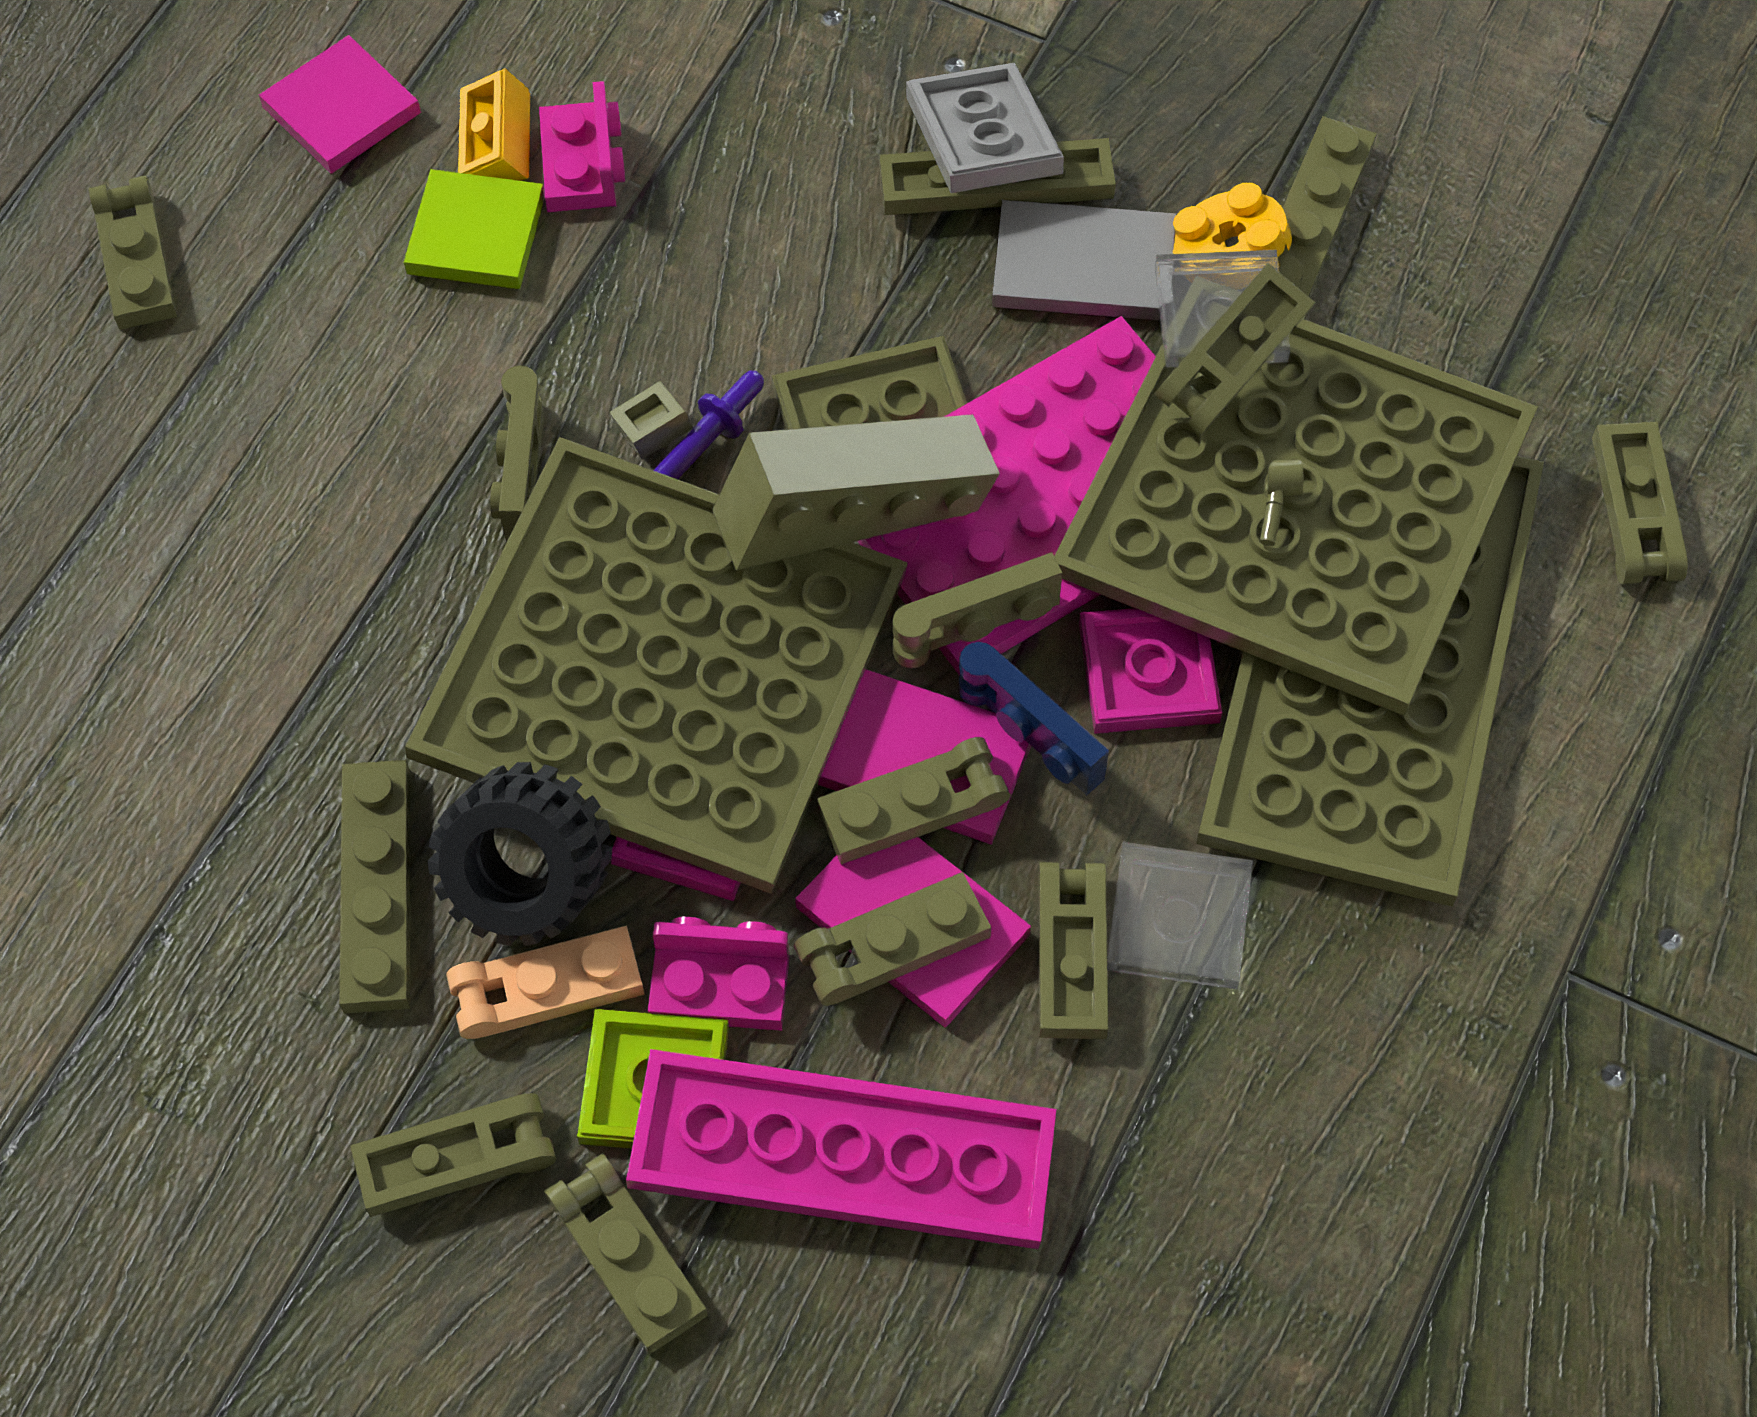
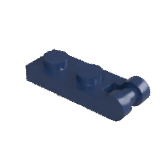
M974 642L965 646L960 655L958 683L959 695L963 701L974 706L987 705L996 714L1003 730L1018 742L1025 740L1042 755L1047 769L1059 781L1065 784L1072 782L1087 796L1105 780L1109 750L995 648L983 642Z

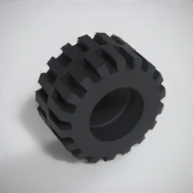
M517 762L509 771L504 765L492 769L485 777H480L444 811L437 821L440 826L432 833L429 847L437 852L428 860L429 874L440 875L441 881L434 887V890L440 901L449 898L453 903L454 907L448 913L458 923L464 917L471 921L474 925L470 932L481 938H484L490 931L496 933L497 944L509 946L513 944L518 936L521 937L524 946L539 943L545 934L553 938L561 933L570 922L572 923L602 886L608 874L604 868L612 859V846L602 843L610 835L611 831L607 819L597 821L594 815L601 806L593 795L585 800L577 792L583 784L574 777L570 776L565 783L557 779L558 768L545 764L537 773H533L531 762ZM494 828L515 829L532 838L545 855L549 877L531 878L511 869L503 861L496 848Z

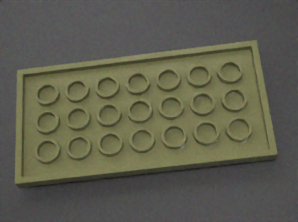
M1517 456L1405 716L1243 651L1196 844L1453 907L1458 896L1544 465L1543 461Z

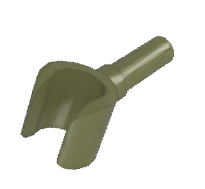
M1276 460L1268 468V474L1264 481L1267 508L1260 537V543L1263 545L1274 546L1276 543L1283 509V497L1302 496L1304 475L1301 460Z

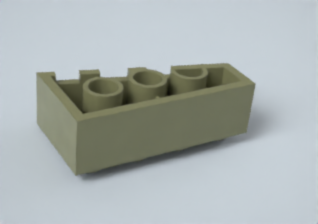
M973 414L752 432L748 434L715 503L713 513L737 571L976 512L979 510L1000 473Z

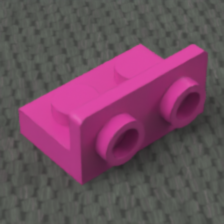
M604 81L593 82L594 102L539 107L545 200L548 212L616 206L615 183L625 182L622 147L612 148L611 137L622 136L618 101L607 102Z
M678 917L673 919L671 923H654L653 940L655 956L648 1013L728 1020L729 1027L782 1031L790 957L787 932L776 930L769 924L755 921L743 922L737 927L710 926L707 921L695 917Z

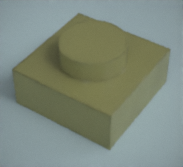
M661 381L609 412L618 430L642 460L657 450L668 446L673 440L693 429L686 412Z

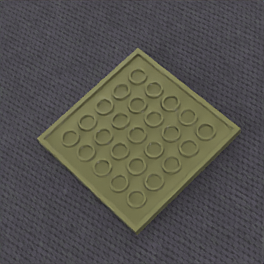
M1195 279L1054 556L1062 571V579L1405 716L1523 445L1538 406L1303 319L1228 404L1207 431L1201 435L1187 423L1190 417L1175 404L1167 407L1154 396L1166 378L1239 296L1236 293ZM1200 372L1190 382V385L1206 399L1217 388L1215 384ZM1276 460H1301L1304 475L1302 496L1283 497V509L1276 543L1274 546L1263 545L1260 543V537L1267 508L1264 481L1268 474V468Z
M559 437L405 745L406 758L472 783L480 777H485L492 769L502 765L509 771L517 762H531L533 773H537L545 764L558 768L557 779L565 783L572 776L583 784L577 792L585 800L592 795L595 797L601 807L594 815L597 821L607 819L611 831L610 834L772 894L903 582L908 562L851 542L736 571L713 513V508L719 494Z

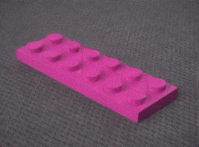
M650 1049L626 1183L629 1189L1039 1249L1042 1239L1057 1109Z

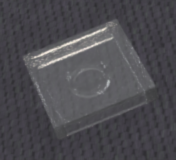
M1277 250L1156 255L1155 276L1166 367H1177L1267 263L1279 271ZM1288 337L1265 363L1288 362L1290 353Z
M1123 842L1107 954V971L1237 990L1241 973L1253 860Z

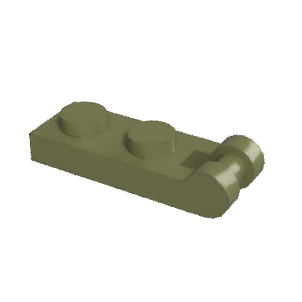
M147 175L129 179V185L108 189L107 184L89 187V196L95 214L113 316L119 330L177 317L154 197ZM131 208L136 209L137 215L116 219L115 212Z
M1267 263L1166 378L1154 396L1167 407L1175 404L1190 417L1187 423L1199 434L1203 435L1310 312L1316 302L1272 265ZM1199 372L1217 386L1207 399L1190 385V382Z
M522 365L507 369L501 379L503 394L507 400L506 407L509 422L508 430H498L496 459L498 466H504L502 482L492 483L490 494L491 516L493 519H501L506 542L537 483L544 419L537 375L531 368Z
M1658 422L1597 425L1592 441L1616 551L1615 569L1619 583H1641L1643 577L1660 576L1664 582L1684 581L1688 569L1687 553ZM1656 540L1659 551L1642 552L1640 541Z
M1048 553L900 607L893 617V655L895 660L903 667L917 668L928 661L932 650L960 640L965 642L976 641L987 636L995 627L1018 619L1029 621L1045 615L1052 607L1060 603L1062 571L1053 553Z
M974 737L956 745L949 752L817 798V810L840 864L989 812L1005 804L1011 795L1003 777L994 775L989 763L992 761L993 756L985 738ZM967 775L971 786L969 789L955 793L950 781Z
M1039 862V1038L1107 1039L1108 983L1105 863H1085L1084 869H1060L1059 862ZM1060 895H1084L1085 905L1060 904Z
M961 872L834 927L812 930L798 938L794 943V948L801 963L804 966H811L816 981L813 983V988L821 1004L829 1006L991 938V925L964 873ZM851 950L857 965L850 968L840 967L835 956Z
M533 1093L513 1096L350 1145L365 1208L369 1216L373 1217L518 1172L532 1173L540 1171L556 1162V1155L552 1141L548 1137H543L539 1123L544 1118L540 1097ZM504 1129L513 1130L516 1143L497 1149L492 1133Z
M601 1154L585 1164L587 1172L567 1185L560 1180L546 1189L544 1194L642 1346L650 1355L706 1318L708 1314L706 1307L624 1187L609 1160L604 1154ZM602 1195L611 1210L590 1223L581 1208Z

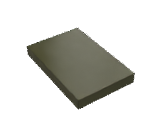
M944 336L772 375V387L786 430L944 417L967 404Z

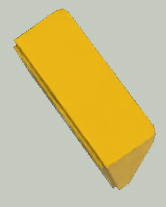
M504 68L460 89L458 173L518 181L528 179L530 91Z

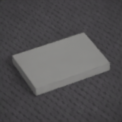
M1015 63L906 81L908 103L950 193L1063 174L1064 156Z
M1002 200L992 307L1168 321L1173 265L1172 251L1174 249L1175 235L1173 221L1176 214Z

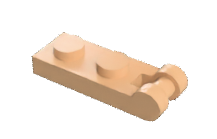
M627 926L485 963L478 961L461 963L450 968L446 974L450 993L459 998L461 1010L456 1014L460 1036L465 1039L482 1038L644 995ZM504 987L507 1001L495 1005L488 1004L485 992Z

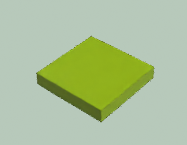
M430 169L404 259L406 274L520 289L545 198L543 184Z
M595 1009L577 1134L579 1144L632 1148L650 1049L725 1060L729 1032L728 1020Z

